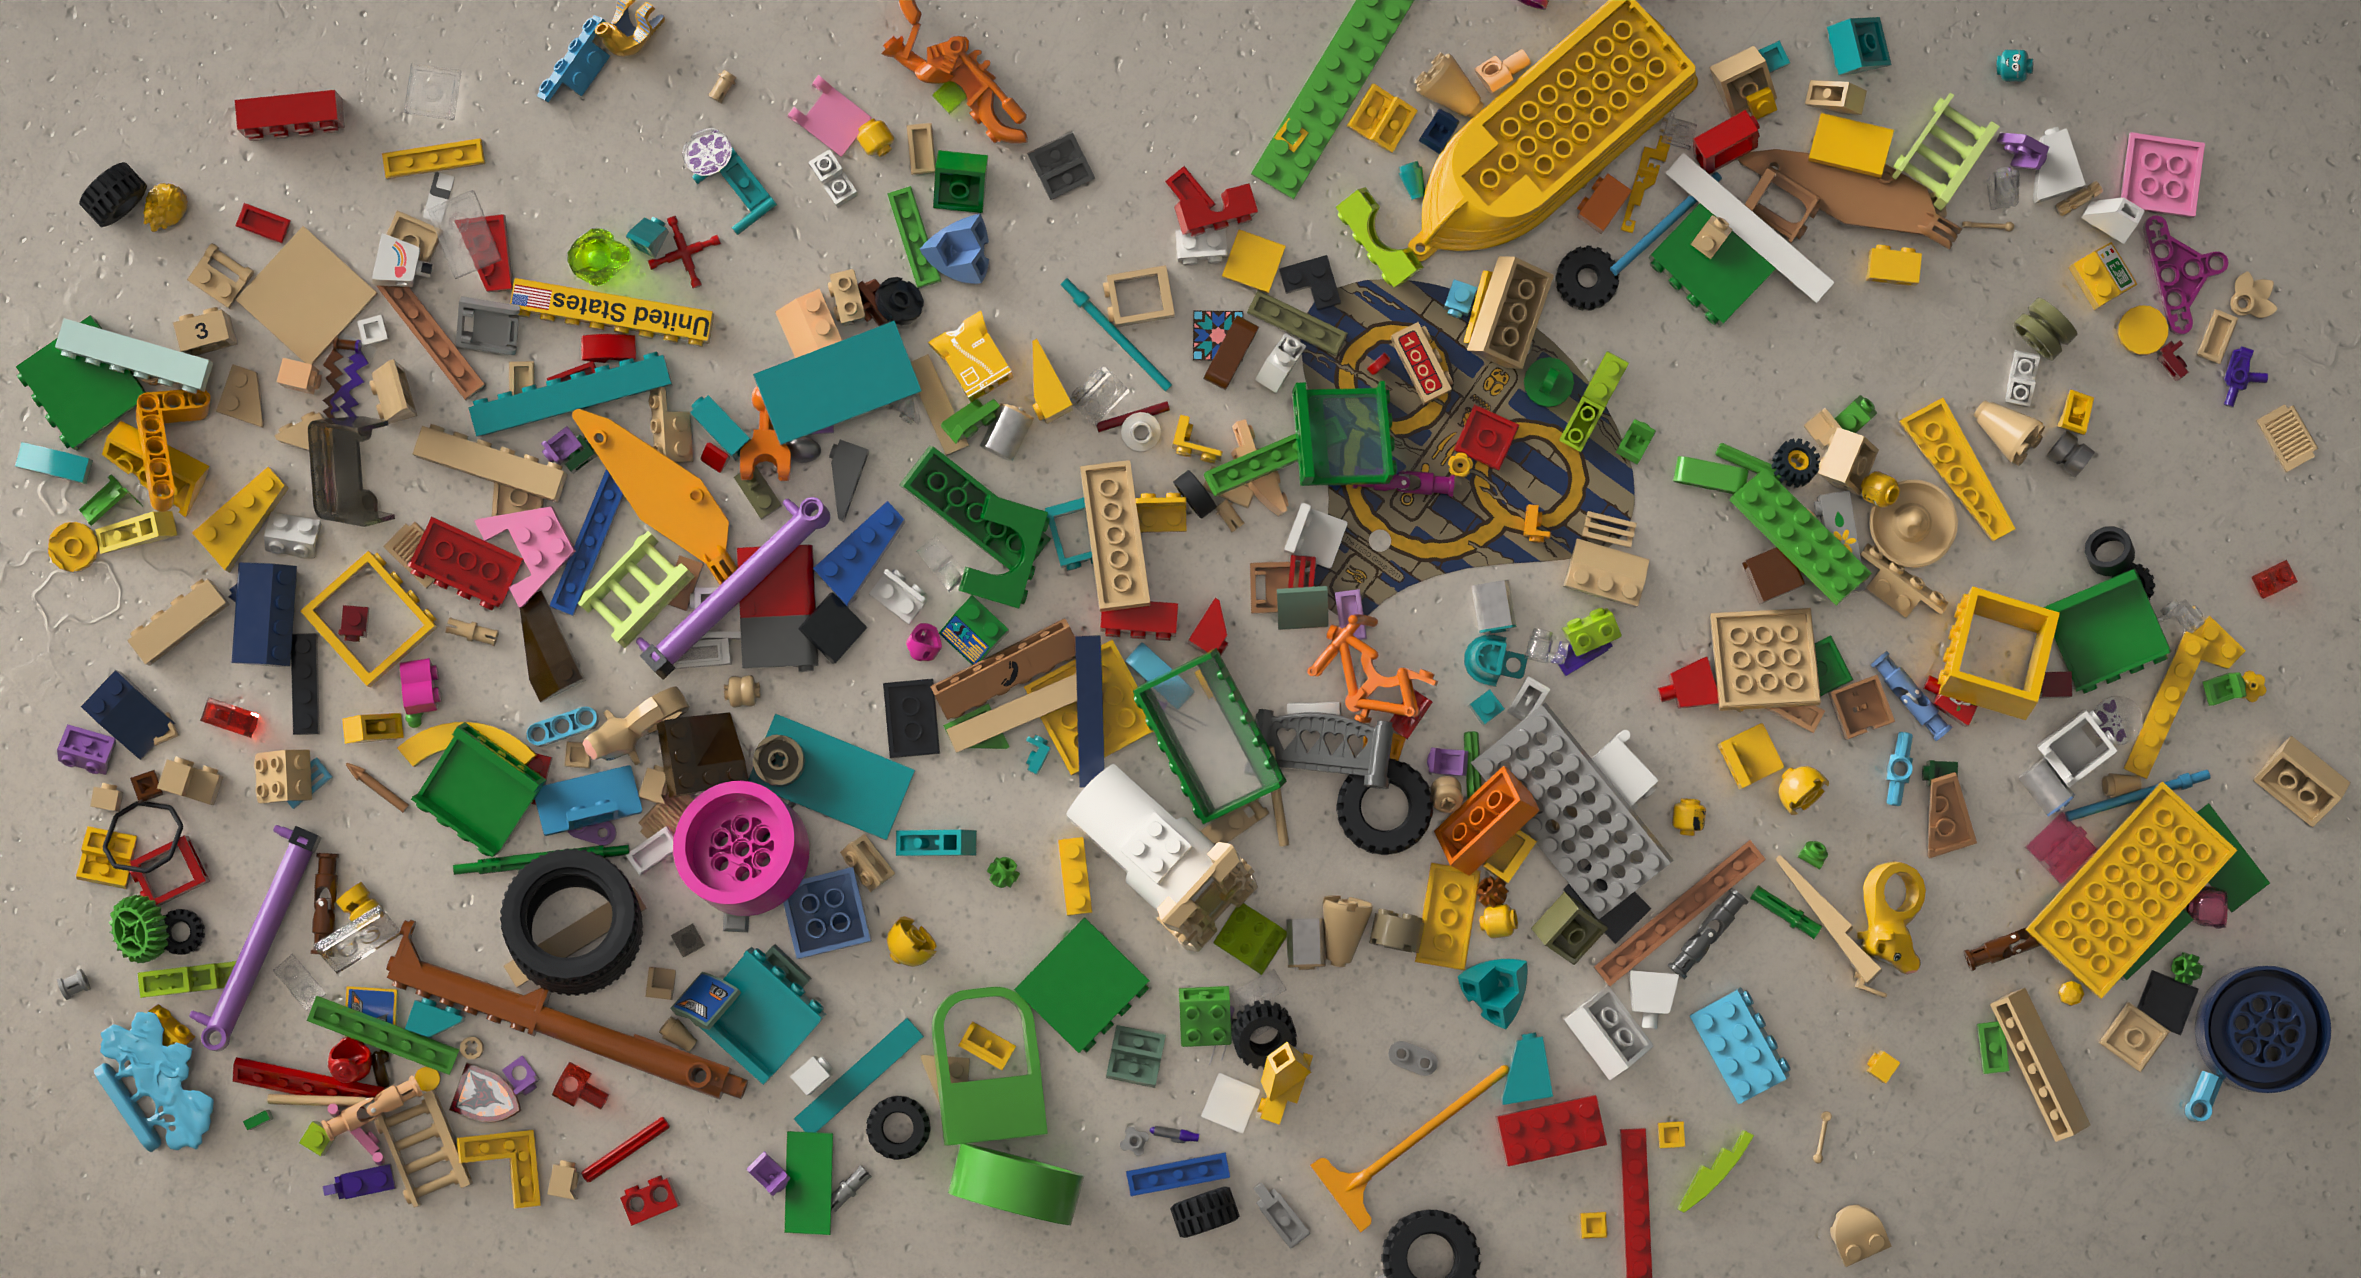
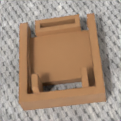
M1306 561L1305 568L1310 567V562ZM1290 562L1250 563L1251 614L1278 613L1277 589L1288 588ZM1295 562L1293 588H1298L1300 562ZM1305 572L1303 587H1308L1310 572ZM1255 576H1265L1266 600H1256Z

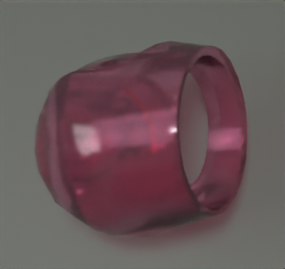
M2204 886L2186 906L2187 913L2194 919L2193 922L2200 926H2212L2216 929L2226 928L2228 917L2227 891L2212 886Z

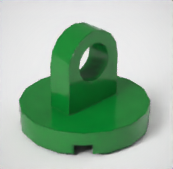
M1547 357L1540 358L1531 364L1525 373L1523 383L1525 392L1532 402L1538 406L1549 408L1558 406L1567 400L1572 393L1574 380L1568 365L1560 359Z

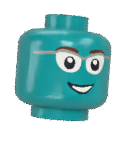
M2004 50L2002 55L1997 57V75H2001V79L2005 82H2024L2028 74H2033V59H2029L2028 53L2025 50Z

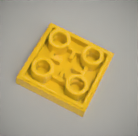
M1239 229L1222 277L1269 294L1286 246Z

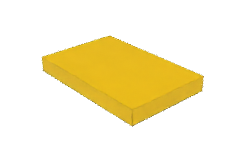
M1821 113L1808 161L1882 178L1894 130Z

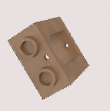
M1770 166L1766 169L1744 205L1766 224L1790 238L1788 241L1792 243L1796 238L1799 240L1802 238L1808 228L1805 225L1809 217L1814 219L1820 210L1821 205L1818 202L1821 197ZM1771 183L1776 184L1804 203L1806 213L1801 221L1797 223L1789 222L1759 203Z

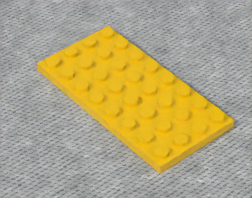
M2162 781L2025 930L2099 999H2102L2234 855L2237 849Z

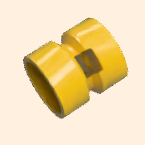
M362 882L350 888L336 901L344 913H350L349 919L358 930L374 920L384 910L375 898H369L370 892Z

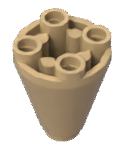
M1440 52L1432 60L1431 64L1433 66L1427 73L1423 71L1415 80L1417 84L1416 91L1420 95L1464 117L1468 116L1472 119L1479 113L1484 103L1480 101L1481 97L1450 53L1444 55Z
M1985 400L1974 413V417L1978 419V424L2012 464L2015 463L2020 466L2028 455L2026 452L2030 447L2036 448L2043 439L2041 434L2045 426L2041 421L1997 403H1989Z

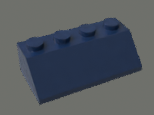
M238 563L231 663L271 667L290 666L297 566L270 563Z

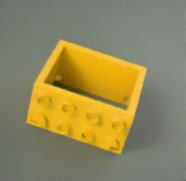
M1972 586L1968 594H1963L1961 602L1957 604L1954 617L1957 620L1955 626L1952 625L1948 637L1951 643L1949 648H1946L1943 662H1946L1938 677V684L1941 685L1939 694L2026 720L2039 700L2060 613ZM1973 614L2037 633L2023 690L1959 671Z

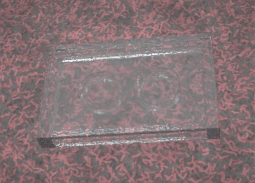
M474 190L427 209L455 279L502 260Z
M380 905L317 942L314 944V947L338 974L400 936V930Z

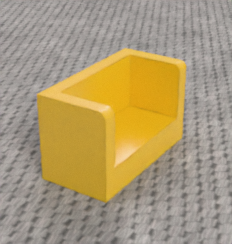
M1519 830L1488 858L1482 867L1508 884L1537 841Z

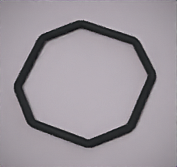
M136 801L113 816L103 843V851L115 869L150 873L173 858L183 830V823L171 805L146 801L139 803ZM137 806L169 810L178 825L168 856L149 868L117 864L107 848L118 818Z

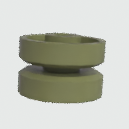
M2038 297L2028 307L2030 315L2022 314L2013 323V326L2032 349L2044 358L2053 361L2062 352L2061 344L2068 345L2078 334L2072 323L2057 308Z

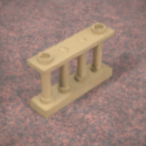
M436 1090L424 1093L425 1099L419 1105L387 1118L385 1113L382 1112L378 1119L374 1120L378 1132L385 1135L406 1187V1190H403L404 1197L408 1204L412 1203L414 1208L422 1205L419 1197L455 1183V1185L459 1184L461 1188L473 1184L466 1164L459 1163L457 1142ZM423 1113L427 1115L431 1113L434 1121L431 1127L398 1141L395 1140L390 1127ZM434 1136L441 1138L444 1146L441 1147L440 1151L405 1165L400 1150ZM442 1160H450L453 1168L450 1174L417 1188L414 1187L410 1177L411 1173Z

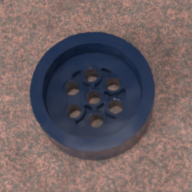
M2276 966L2245 967L2224 975L2208 989L2197 1010L2195 1038L2199 1053L2207 1067L2214 1075L2223 1079V1082L2248 1092L2278 1093L2301 1085L2319 1069L2330 1046L2331 1020L2322 996L2301 975ZM2256 998H2260L2264 1003V1007L2260 1012L2253 1008V1002ZM2282 1004L2288 1008V1015L2285 1018H2281L2277 1012L2278 1007ZM2239 1016L2244 1017L2246 1020V1026L2243 1030H2239L2235 1025L2236 1018ZM2264 1022L2268 1023L2271 1028L2270 1034L2266 1037L2260 1032V1026ZM2288 1029H2292L2295 1033V1039L2292 1043H2288L2284 1037ZM2247 1040L2253 1044V1051L2248 1055L2242 1049L2243 1043ZM2271 1047H2274L2278 1052V1056L2274 1061H2270L2267 1057V1051Z

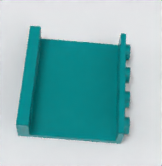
M751 947L745 951L744 956L723 979L739 989L741 994L710 1030L701 1029L764 1085L827 1014L823 1011L824 1007L817 1000H810L804 994L805 990L798 983H792L785 977L786 973L777 965L773 966L766 960L768 957L763 951Z

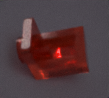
M2287 560L2252 576V580L2263 599L2298 582Z

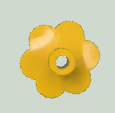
M2246 671L2242 678L2246 684L2247 696L2243 698H2246L2249 702H2255L2259 696H2263L2266 693V687L2264 686L2265 678L2261 674L2256 675L2253 671Z

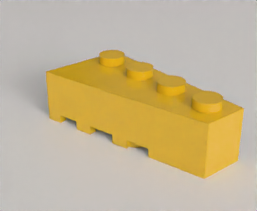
M267 467L195 529L192 534L219 565L230 573L235 566L234 564L243 555L253 537L260 531L263 523L270 513L274 511L289 487L272 468Z

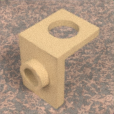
M1857 970L1855 971L1854 977L1857 978L1855 988L1882 998L1887 997L1886 993L1864 986L1865 980Z

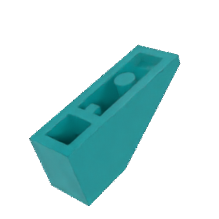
M644 217L627 233L626 238L633 248L656 258L669 231L664 227L666 223L655 217H652L651 220Z
M977 830L896 831V856H976Z

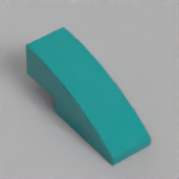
M21 442L15 466L87 484L93 460Z

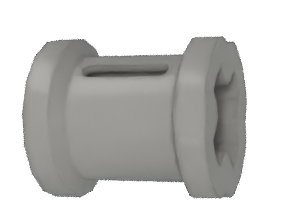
M82 969L78 970L77 974L64 980L62 978L57 980L60 991L66 1000L70 999L71 995L82 990H90L89 981Z

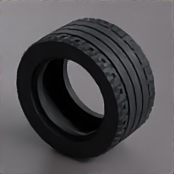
M567 848L562 851L560 849L554 852L550 851L547 852L548 854L540 855L538 858L531 860V863L524 865V868L520 869L518 875L512 878L513 881L509 883L508 890L504 893L505 898L502 900V908L500 910L502 915L500 917L502 935L516 965L535 985H540L542 989H547L549 992H557L560 995L563 993L567 996H571V994L579 996V994L583 993L584 995L591 992L595 993L597 992L596 990L605 989L606 986L613 984L614 980L620 979V976L626 973V969L630 968L632 961H635V955L640 950L639 945H641V937L643 936L641 909L627 877L609 859H604L602 855H596L592 851L587 852V850L583 849L579 851L575 848L573 850ZM571 887L587 888L602 895L612 906V923L607 936L594 950L578 957H557L545 952L533 941L532 924L534 916L540 905L550 895Z

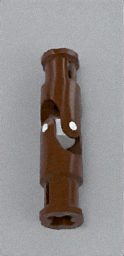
M316 853V857L319 860L318 873L315 874L314 885L315 913L312 920L314 947L311 950V954L334 955L331 945L332 935L335 934L334 910L336 907L338 885L336 859L339 858V854ZM324 888L329 889L331 898H320Z
M2025 927L2008 935L1985 942L1979 948L1971 951L1964 950V956L1969 969L1974 971L1978 966L1989 962L1994 964L2042 945L2025 930L2027 928Z

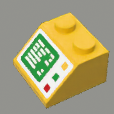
M2112 242L2095 250L2069 267L2070 272L2094 310L2137 285Z

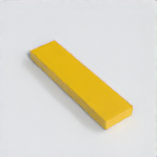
M481 138L382 153L386 179L485 164Z

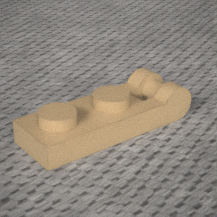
M1260 798L1222 815L1200 832L1215 845L1218 842L1228 843L1270 813L1266 807H1262L1258 801ZM1249 806L1255 813L1250 818L1244 812Z

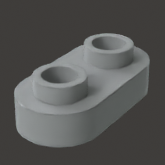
M1404 1041L1392 1044L1388 1052L1389 1059L1394 1065L1419 1075L1428 1076L1432 1074L1438 1065L1437 1058L1432 1052ZM1399 1049L1406 1051L1405 1058L1400 1059L1397 1057ZM1423 1058H1427L1430 1061V1065L1427 1068H1423L1420 1065V1061Z

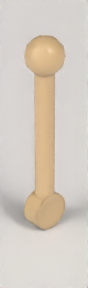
M1964 221L1962 222V227L2006 229L2010 232L2014 229V224L2012 222L1997 224Z
M1828 1111L1821 1114L1823 1123L1817 1154L1813 1157L1814 1162L1817 1164L1823 1161L1822 1150L1827 1124L1832 1118L1831 1113Z

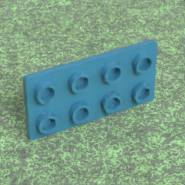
M630 765L544 785L535 798L544 836L642 813V806Z

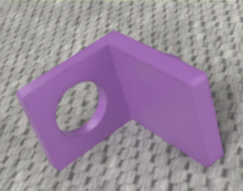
M524 1056L519 1057L502 1069L515 1088L513 1090L515 1095L523 1093L526 1096L537 1088L535 1083L540 1079ZM518 1065L525 1067L527 1075L523 1080H516L513 1077L512 1071L514 1067Z

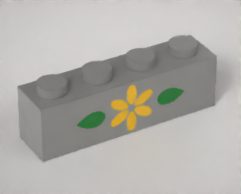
M1850 490L1819 495L1817 501L1814 502L1816 517L1820 516L1821 523L1861 562ZM1863 582L1852 593L1862 592L1866 590L1865 582Z

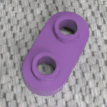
M609 821L586 826L581 830L574 829L568 831L575 838L604 846L611 844L617 834L615 826ZM601 828L607 829L606 837L602 838L599 836L598 832Z

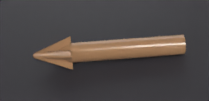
M346 763L347 768L357 781H362L402 813L406 811L409 804L366 773V769Z

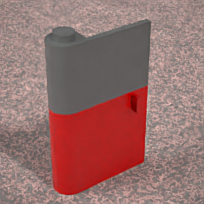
M799 545L739 602L743 669L793 666L798 667L799 672L814 671L813 666H818V649L798 629L816 609L813 545ZM760 547L737 548L738 568Z

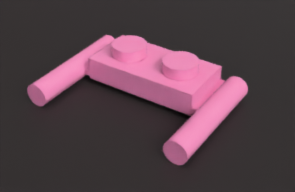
M336 1104L328 1106V1112L332 1117L340 1115V1110ZM359 1127L350 1132L373 1156L376 1165L381 1166L385 1163V1159L377 1146L380 1141L371 1131L366 1134Z

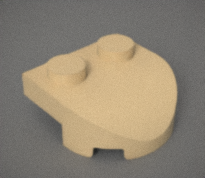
M1850 1205L1840 1210L1836 1214L1833 1227H1830L1831 1238L1845 1267L1892 1247L1884 1226L1874 1211L1860 1205Z

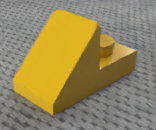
M2070 389L2064 412L2057 427L2085 435L2094 397Z

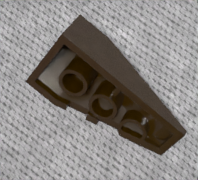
M542 590L535 593L529 602L520 608L529 681L541 703L586 680Z

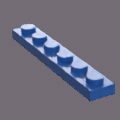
M607 469L574 545L576 552L569 558L549 605L572 616L576 612L578 602L581 600L624 496Z

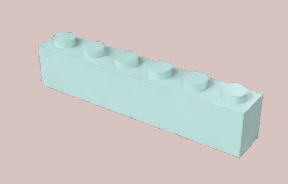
M65 318L63 319L55 345L57 349L62 351V356L76 359V355L86 358V363L100 366L101 362L110 365L109 369L124 373L125 369L134 371L133 376L145 380H148L149 376L158 378L157 383L172 387L173 383L182 385L183 391L196 394L197 390L205 392L213 366L210 360Z

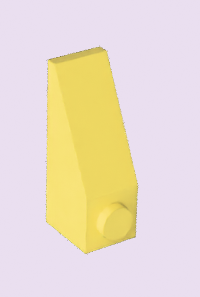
M172 511L150 512L95 529L100 554L177 536Z

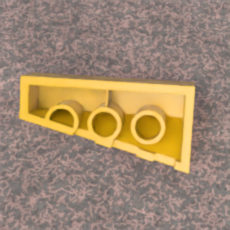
M120 421L107 436L102 455L125 473H133L140 480V484L148 489L138 429ZM168 445L175 487L173 504L180 509L178 513L186 518L205 483L210 466ZM160 472L155 473L156 475H163V473Z

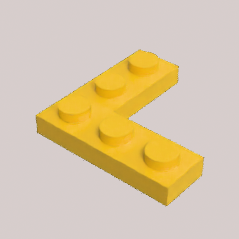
M534 1130L457 1138L459 1163L509 1158L514 1208L541 1206Z

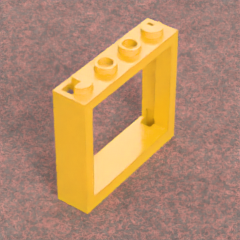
M367 551L300 611L368 687L373 686L438 628L434 623L437 619L430 610L425 609L423 611L417 604L420 599L412 590L406 592L401 586L404 581L397 573L393 571L390 574L384 567L387 562L378 553L373 555L370 551ZM368 563L424 624L371 673L315 611Z

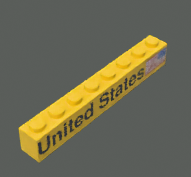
M518 278L514 279L510 304L520 306V313L518 315L521 317L530 318V314L540 315V319L554 322L555 318L565 319V324L579 326L580 322L589 323V328L604 330V326L612 327L614 332L629 334V330L639 332L638 336L653 338L654 335L664 336L663 340L678 343V339L688 340L689 345L703 347V343H710L715 315L713 311Z

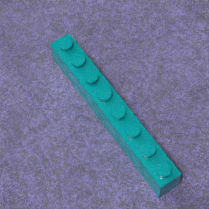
M658 352L643 355L644 360L634 362V359L631 358L620 361V366L610 369L609 365L594 368L595 373L586 375L585 371L570 375L571 380L561 382V378L546 381L547 386L538 389L536 384L521 388L523 393L516 395L509 391L498 394V399L488 402V398L473 401L474 406L468 408L476 437L672 385L665 356H659Z

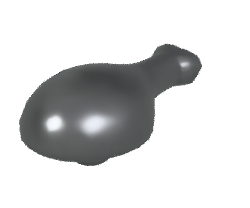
M801 437L785 443L790 450L791 460L795 462H811L819 457L821 453L820 445L807 437Z

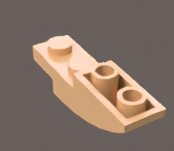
M1246 419L1237 421L1232 428L1239 447L1231 452L1233 460L1259 449L1255 448L1253 442L1255 434L1252 426L1247 424ZM1274 471L1247 484L1263 505L1277 516H1281L1287 511L1286 507L1289 504L1286 494L1284 492L1281 493L1279 487V473Z

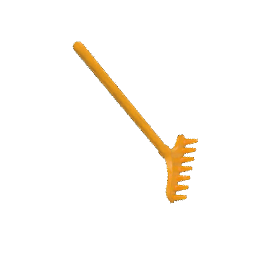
M1502 1065L1361 1172H1341L1326 1158H1320L1310 1165L1360 1233L1371 1224V1217L1363 1204V1192L1372 1177L1506 1076L1509 1072V1067Z

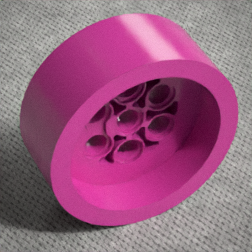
M731 781L709 788L689 804L675 830L673 856L681 879L690 890L711 906L730 915L754 916L766 913L781 905L798 888L806 873L809 862V838L801 818L771 790L757 783ZM749 823V828L742 832L743 825ZM770 833V838L766 842H762L764 835ZM728 837L726 845L721 846V841ZM749 847L748 854L742 856V851ZM770 857V863L763 867V861ZM728 861V867L721 871L722 864ZM749 871L748 879L742 881L743 874Z

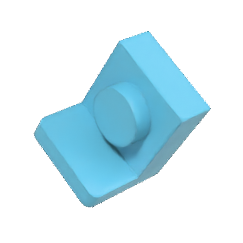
M1454 279L1443 309L1448 310L1447 314L1453 317L1462 318V315L1467 317L1477 287Z

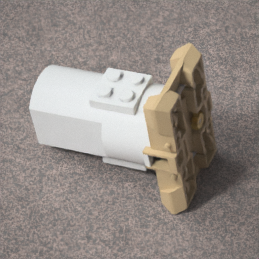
M1115 764L1108 766L1081 791L1066 814L1077 828L1127 872L1126 883L1158 911L1159 916L1156 918L1158 922L1176 937L1186 950L1199 952L1217 932L1214 922L1232 903L1239 908L1258 888L1253 875L1255 871L1239 856L1231 844L1218 842L1215 845L1185 817L1178 819L1172 817Z

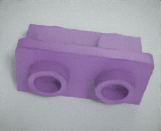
M2000 132L1996 141L2005 146V151L2014 154L2010 164L2014 168L2040 170L2041 166L2046 162L2047 152L2050 148L2025 134Z
M67 724L57 748L58 761L68 767L76 766L92 774L100 773L106 775L108 761L115 747L116 739Z

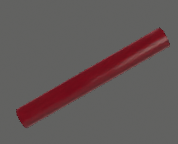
M1165 401L1097 422L1096 427L1099 433L1122 426L1126 418L1134 413L1144 412L1154 416L1170 411L1168 402Z

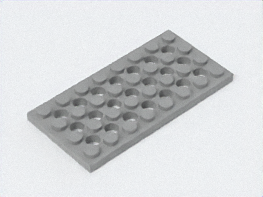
M1546 702L1471 762L1487 782L1501 769V761H1507L1512 767L1511 772L1516 778L1527 784L1528 790L1532 793L1534 799L1540 801L1544 809L1530 819L1523 828L1532 839L1537 841L1536 844L1598 920L1674 861ZM1537 732H1543L1547 736L1546 744H1542L1537 740ZM1520 746H1524L1529 750V758H1523L1519 754ZM1556 751L1562 754L1563 763L1554 761L1552 757L1553 752ZM1535 766H1540L1545 770L1546 775L1544 778H1540L1535 774ZM1570 771H1574L1579 775V783H1573L1569 779L1568 774ZM1551 786L1560 788L1561 797L1552 795L1550 791ZM1585 791H1590L1595 795L1596 800L1594 803H1590L1585 799ZM1568 805L1574 806L1577 809V817H1571L1567 813L1566 808ZM1601 811L1610 813L1612 817L1611 822H1604L1601 819ZM1549 820L1558 822L1559 831L1550 829ZM1583 825H1588L1593 829L1594 834L1592 837H1588L1583 833ZM1617 831H1624L1627 834V842L1618 840L1616 836ZM1566 839L1572 840L1575 843V851H1570L1565 847L1564 842ZM1599 845L1608 847L1609 856H1603L1599 853ZM1634 850H1638L1643 854V862H1638L1633 858L1632 853ZM1581 859H1586L1591 863L1592 868L1590 871L1584 870L1581 867ZM1615 865L1624 867L1626 871L1625 876L1616 874L1614 870ZM1597 879L1606 881L1607 890L1598 888L1596 884Z

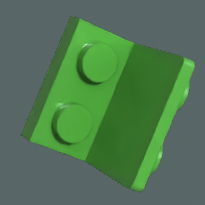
M1229 986L1179 988L1181 1046L1230 1045L1232 1042Z

